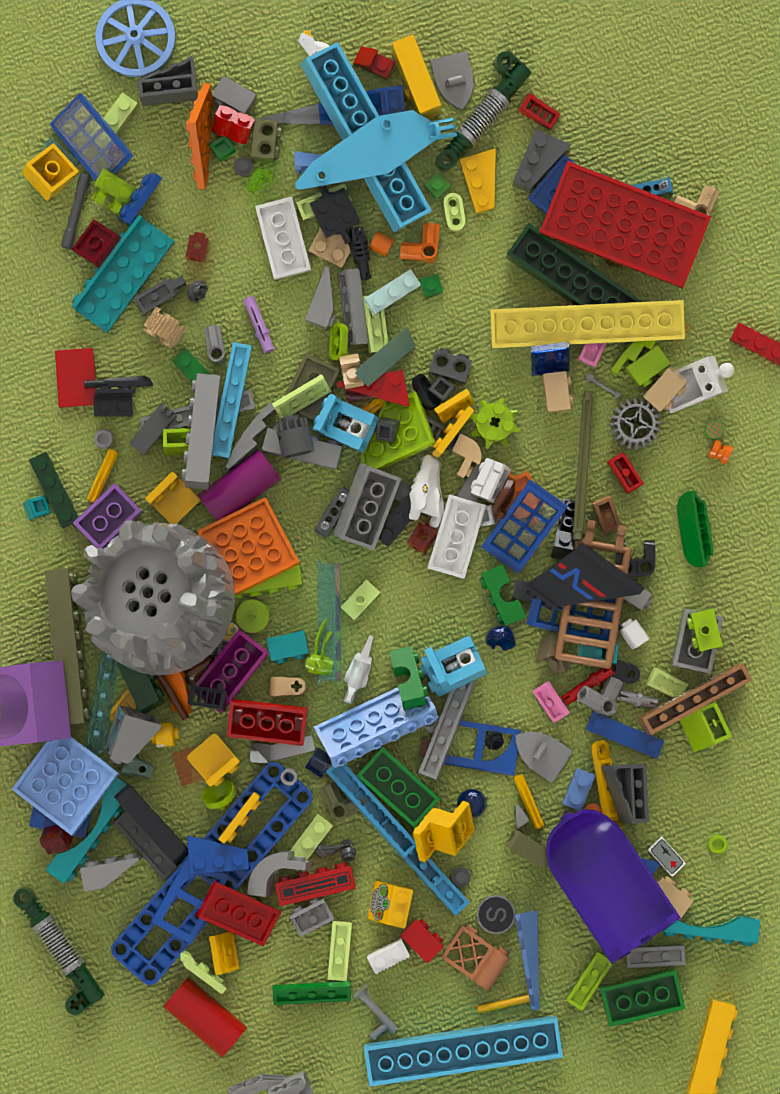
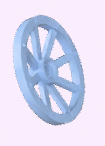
M120 0L111 5L101 16L96 28V45L101 58L113 71L128 77H143L158 71L170 59L175 46V30L171 18L157 3L151 0ZM132 6L149 8L150 11L137 26ZM126 7L130 24L129 28L111 18L117 11ZM156 13L161 16L167 28L143 30ZM107 23L125 33L103 40V33ZM133 33L138 34L136 37H132ZM168 34V43L164 52L145 39V37ZM127 41L114 62L108 56L104 47ZM141 44L160 57L148 67H144L140 49ZM131 46L135 49L139 69H129L120 66Z

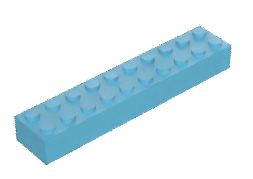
M338 42L307 57L300 64L342 141L376 116H379ZM405 162L388 174L364 178L394 233L432 211Z
M556 1015L364 1044L369 1087L563 1058Z

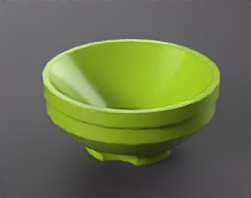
M224 780L217 787L214 784L211 787L208 786L203 791L201 799L206 807L223 810L232 803L236 789L230 780Z

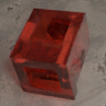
M195 232L194 235H189L185 256L187 260L206 263L210 241L209 238L205 237L206 234ZM200 243L201 246L200 248L196 249L194 248V244Z
M419 522L407 541L409 546L426 555L436 538L435 528L431 527L428 523L423 525ZM426 536L427 539L424 542L421 541V537Z

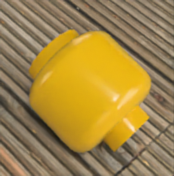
M162 722L161 729L151 739L152 744H155L157 748L173 747L175 740L179 739L178 728H174L172 722Z

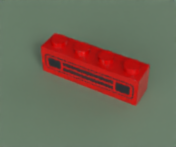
M346 862L335 864V868L329 870L327 866L318 868L316 873L309 874L308 871L297 873L298 877L291 879L290 875L278 878V882H275L280 906L356 889L351 864L347 865Z

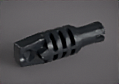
M354 227L350 229L353 261L357 264L360 271L361 281L364 279L369 280L372 277L368 263L370 262L368 242L363 227Z

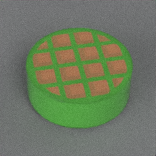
M717 420L710 421L705 426V435L711 440L719 439L724 434L723 424Z

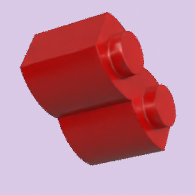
M220 105L215 113L211 130L217 135L229 137L237 143L247 144L251 137L255 119L247 114L237 113L230 107Z

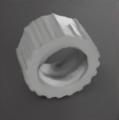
M290 768L282 771L280 776L281 782L288 786L294 785L298 780L297 772ZM292 773L294 779L290 782L286 781L285 774Z

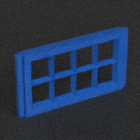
M538 597L536 599L532 598L526 624L559 632L560 625L555 624L558 610L562 611L563 607L553 610L551 622L541 621L538 619L543 601ZM616 598L599 601L615 603ZM573 604L570 609V615L573 616L577 614L590 619L594 618L612 622L613 611L605 610L604 617L592 614L593 607H589L588 613L576 611L577 604ZM568 623L566 634L608 641L610 630L601 628L600 634L588 632L589 626L584 625V629L579 630L571 628L572 623Z

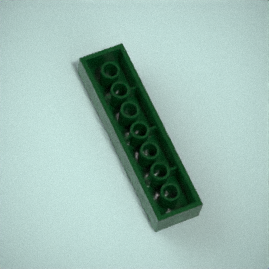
M530 223L527 224L506 255V259L573 305L643 302L552 238L540 234V230Z

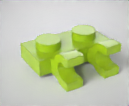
M103 168L94 183L98 189L91 199L102 205L106 198V193L112 195L114 198L107 209L118 214L122 202L128 204L136 188Z

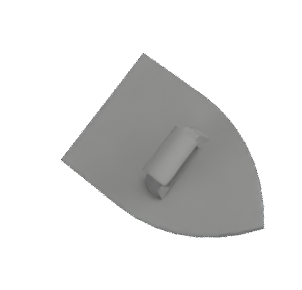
M467 51L430 60L439 92L451 105L463 110L473 90V74Z
M524 732L515 735L516 746L524 763L537 774L553 783L573 751L544 733Z

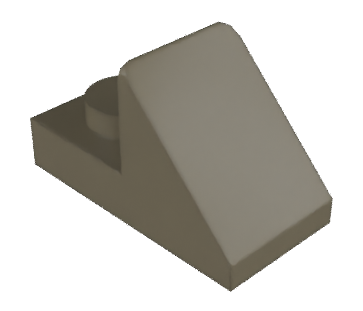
M556 633L540 640L536 662L547 659L553 675L571 668L567 661L557 660L554 657L558 638Z

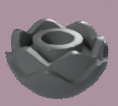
M197 280L189 285L187 296L191 302L198 303L199 300L205 298V292L208 290L206 282Z

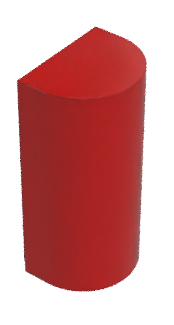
M624 451L607 461L608 466L626 494L631 493L644 484Z

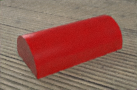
M232 699L230 700L227 737L303 746L308 708Z
M189 976L163 1006L221 1058L247 1028Z

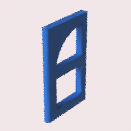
M461 720L459 726L478 729L474 759L447 755L444 764L514 776L518 754L515 735L520 734L521 730ZM486 730L512 734L511 742L502 755L493 760L481 761Z
M188 854L151 922L192 944L205 920L199 918L191 934L163 918L176 896L200 909L203 901L181 889L187 880L196 876H211L219 879V883L225 885L230 875L224 872L190 875Z

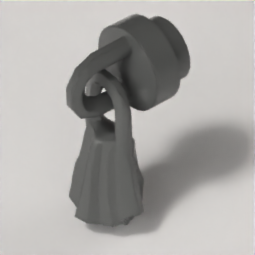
M347 839L343 840L338 846L318 845L316 854L323 858L340 851L341 858L348 862L355 859L356 850L351 840Z

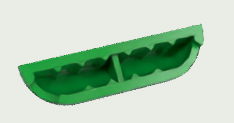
M688 491L681 495L677 503V516L683 552L689 564L694 567H704L709 564L710 555H713L707 507L705 501H701L696 491Z

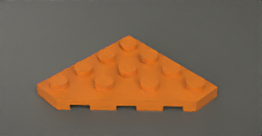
M203 83L201 91H198V98L194 101V109L190 111V119L186 121V131L190 134L188 144L189 148L192 149L191 164L195 167L193 178L197 182L198 189H205L209 180V171L207 169L208 160H210L211 149L209 147V140L212 131V118L209 117L211 116V107H213L211 83Z

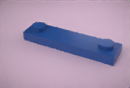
M592 712L586 726L588 731L656 759L664 744V741L647 735L644 732L595 712Z

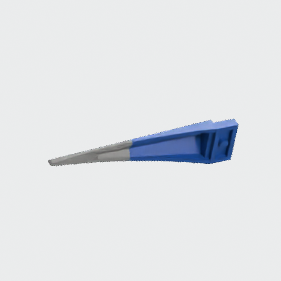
M402 85L383 87L366 92L379 116L405 111ZM322 103L259 118L260 120L278 121V123L333 125Z

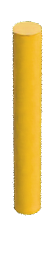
M528 994L479 1005L477 1008L480 1014L528 1003L530 998Z

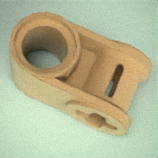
M270 677V696L302 695L307 689V684L302 678ZM297 681H299V684H302L299 692L293 688Z

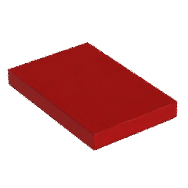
M94 349L56 350L55 361L59 408L93 406V394L96 388H84V381L96 380Z

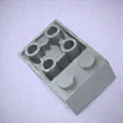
M137 852L124 855L123 859H118V856L104 859L102 863H99V860L88 861L84 867L80 868L84 892L105 888L142 859V855L137 856Z

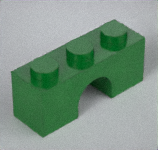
M503 564L481 574L482 578L479 581L483 589L487 588L490 594L487 598L491 607L495 606L498 611L495 615L499 624L503 623L505 627L526 617L519 599L513 602H505L500 597V588L510 582Z
M412 646L389 651L395 677L400 675L410 677L406 683L398 685L404 710L426 705L425 697H428L426 685L422 686L421 680H424L422 669H417L416 664L420 663L417 652L413 653Z

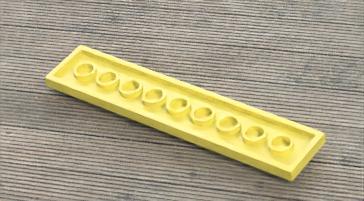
M684 300L490 310L492 348L685 339Z

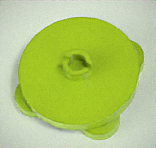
M242 600L236 611L235 625L248 633H264L265 627L269 622L270 607L258 600Z

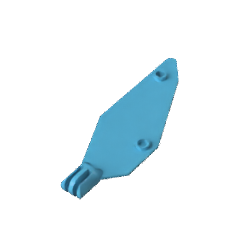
M414 110L376 116L313 161L295 182V187L298 190L388 174L435 140L456 137L457 132L441 134V132L456 129L455 124L439 127L441 124L453 122L454 118L430 121ZM319 173L323 174V179L319 178Z

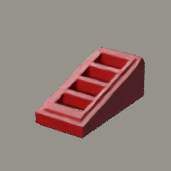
M531 93L525 95L517 109L519 113L548 130L553 128L560 116V113ZM529 102H531L532 104L530 108L527 109L526 106ZM536 106H538L539 108L537 109L536 113L534 114V113H533V110H534V108H535ZM542 110H545L544 115L540 118L539 115ZM549 113H550V114H552V116H551L550 120H549L548 123H547L545 120H546V118L548 117V115H549Z

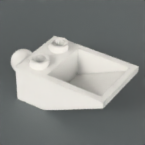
M708 356L677 369L676 371L688 381L685 385L687 390L680 397L677 395L673 399L675 403L669 409L670 414L728 392L723 377L729 378L734 374L733 365L723 363L719 368L715 356Z

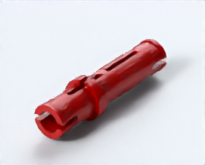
M611 667L609 669L601 668L595 673L592 672L590 677L562 695L561 698L569 706L578 699L577 695L580 689L584 686L592 689L595 686L602 685L601 682L615 674V671Z

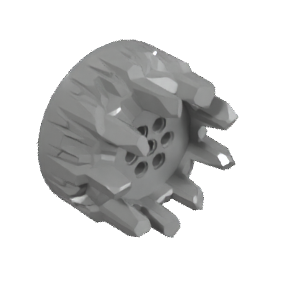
M130 520L120 527L119 535L113 538L105 548L85 547L83 556L92 565H90L88 570L89 576L85 580V584L73 587L71 591L72 598L77 605L85 609L84 614L87 623L85 631L91 635V641L112 659L140 673L169 675L182 672L197 665L220 644L232 620L235 590L233 578L224 557L208 540L179 524L155 522L151 525H146L140 521ZM149 571V577L144 580V574ZM167 576L166 583L161 584L163 577ZM135 585V591L130 593L131 587ZM153 590V595L148 598V592ZM171 595L170 601L165 603V598ZM139 604V609L134 612L135 605ZM157 608L156 615L152 617V611Z

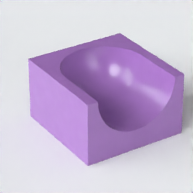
M63 661L0 667V746L70 739L71 733Z

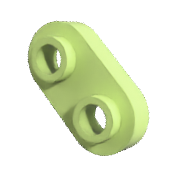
M450 193L446 195L443 202L446 224L451 231L458 232L464 228L466 222L463 202L460 195ZM451 201H455L456 206L451 207L449 203ZM457 219L460 223L454 225L452 221Z

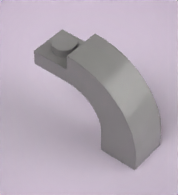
M283 851L264 858L251 873L247 895L262 897L272 895L273 879L280 869L288 868L306 871L311 869L312 861L306 860V857L294 856V851Z

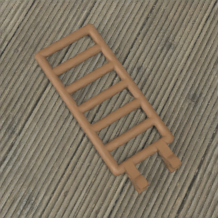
M588 520L585 539L574 541L573 551L583 542L592 549L623 554L622 565H614L628 575L632 550L630 547L623 546L626 526H618L616 543L614 545L592 541L596 521ZM624 597L616 598L615 603L593 601L577 604L613 611L612 622L569 615L571 605L563 606L554 655L555 659L606 669L611 668ZM568 623L610 630L608 641L566 634ZM570 642L607 649L605 660L563 653L564 643Z

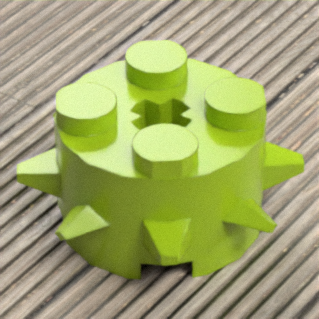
M500 398L497 403L487 404L482 400V409L479 413L472 414L469 417L476 422V429L471 436H480L485 441L487 449L493 443L499 442L507 447V438L510 433L520 432V429L514 425L513 418L518 413V410L510 411L504 406L503 398ZM492 419L499 421L498 427L495 428V426L490 425Z

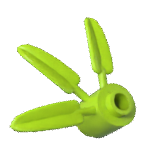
M325 619L319 628L315 640L314 654H311V657L306 659L305 668L308 669V673L326 676V674L331 675L334 660L325 656L326 645L333 633L332 631L326 634L321 653L317 655L321 634L328 619Z

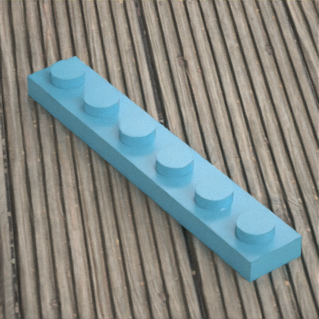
M236 342L232 344L215 428L212 456L230 458L252 350L251 345Z

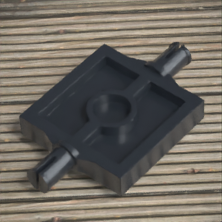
M326 185L318 186L322 196L309 205L325 238L341 234L345 244L352 242L348 230L361 221L345 188L329 192Z

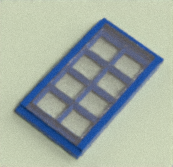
M79 93L50 123L51 128L95 181L103 168L115 175L133 157L131 151L82 93Z
M530 479L507 510L506 517L498 522L481 548L519 574L568 505Z

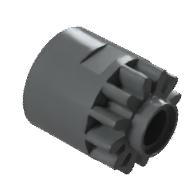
M290 415L281 418L282 422L275 424L282 458L301 456L315 451L307 418H299V415Z

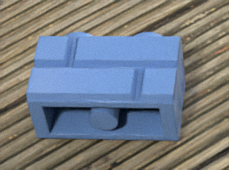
M575 768L562 804L579 811L582 810L595 775Z

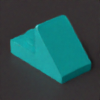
M579 644L578 656L605 660L607 649ZM615 644L613 664H617L619 644Z

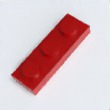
M738 323L730 341L780 366V343Z

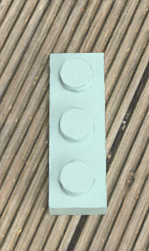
M410 269L363 300L374 316L418 288L421 284Z

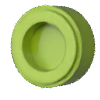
M713 835L708 840V848L715 854L724 853L728 847V842L722 835Z

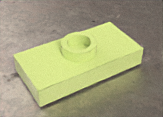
M366 579L340 608L355 621L381 592Z
M656 667L653 668L646 682V685L672 698L685 692L688 686L687 683Z

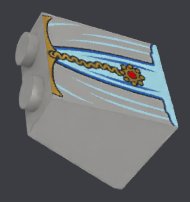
M118 705L104 749L112 762L129 764L161 729L162 725L153 714H144L139 710Z

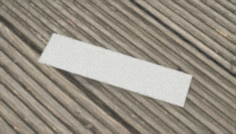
M312 735L305 737L303 746L282 743L270 745V761L314 751L315 746Z

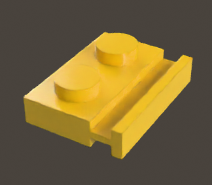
M226 931L209 936L215 975H222L223 973L240 969L234 933Z

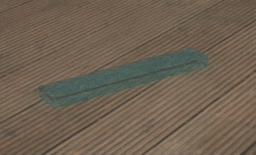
M103 651L101 652L91 712L92 718H90L86 748L98 754H104L118 670L116 660Z

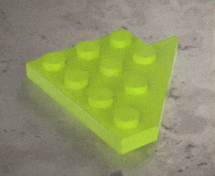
M414 392L408 395L410 407H404L403 405L387 401L384 402L378 418L385 417L400 421L395 441L388 442L376 439V427L364 454L362 453L360 456L363 464L382 470L436 444L418 393Z

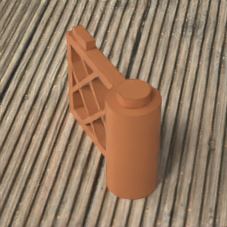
M462 925L441 958L471 978L478 985L490 991L511 959L508 957L509 952L502 947L497 949L476 935L477 930L470 925L466 927ZM463 931L470 935L472 944L461 946L459 937ZM483 944L489 948L484 956L477 957L475 945ZM472 946L474 957L463 959L461 948ZM459 948L461 960L452 961L447 957L451 950ZM475 960L476 969L472 974L465 970L464 961Z

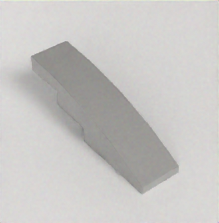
M272 402L255 417L242 434L226 465L228 470L235 467L258 447L254 439L268 428L264 421L276 411Z

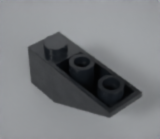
M563 498V502L568 507L559 518L551 558L559 560L573 551L575 541L573 540L574 533L572 532L575 501Z

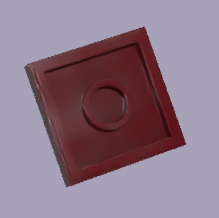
M93 219L71 250L100 268L121 237Z

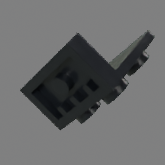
M100 386V389H97L93 394L94 417H132V396L136 393L135 389H131V386H119V389H111V386Z

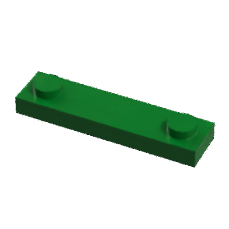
M350 981L273 985L272 987L274 1005L351 1001Z

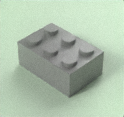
M685 608L682 610L670 665L711 674L716 648L698 652L697 648H693L691 638L694 635L693 631L688 628L687 618H689V614L699 611ZM716 616V620H717V624H718V628H719V632H720V630H721V625H722V621H723V617H721V616Z

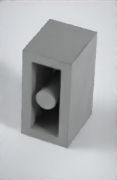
M225 76L221 78L212 94L214 104L217 106H227L234 109L237 113L247 115L257 100L255 93Z

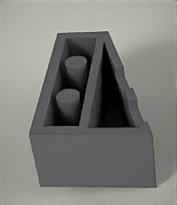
M193 55L183 62L172 64L167 69L158 70L138 79L139 97L142 106L197 100L198 88Z
M536 129L515 175L512 186L530 193L562 156L569 151L571 144Z
M646 764L602 765L601 767L620 823L649 822Z

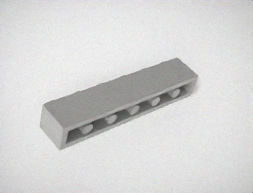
M197 373V379L192 382V391H195V396L190 399V409H193V414L188 417V427H191V431L186 434V444L189 445V449L184 452V462L187 463L186 469H182L181 479L185 481L186 488L207 490L209 488L220 375Z

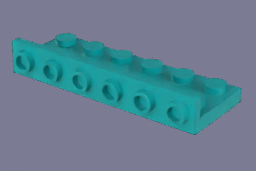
M138 215L137 218L135 217L131 224H128L129 229L126 233H121V239L100 268L96 267L94 271L96 274L92 279L89 278L83 286L85 289L82 293H78L72 301V308L106 333H109L175 243L173 239L147 222L141 215Z

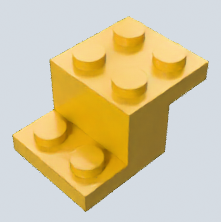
M462 801L453 813L433 807L425 815L423 821L413 832L419 861L426 863L435 850L453 856L457 855L475 831L470 803Z

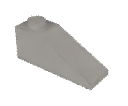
M325 266L305 321L311 325L328 330V327H332L336 316L333 315L329 267Z

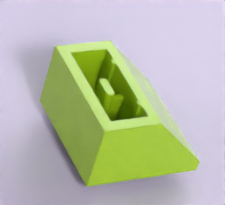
M716 701L679 720L694 752L732 737Z

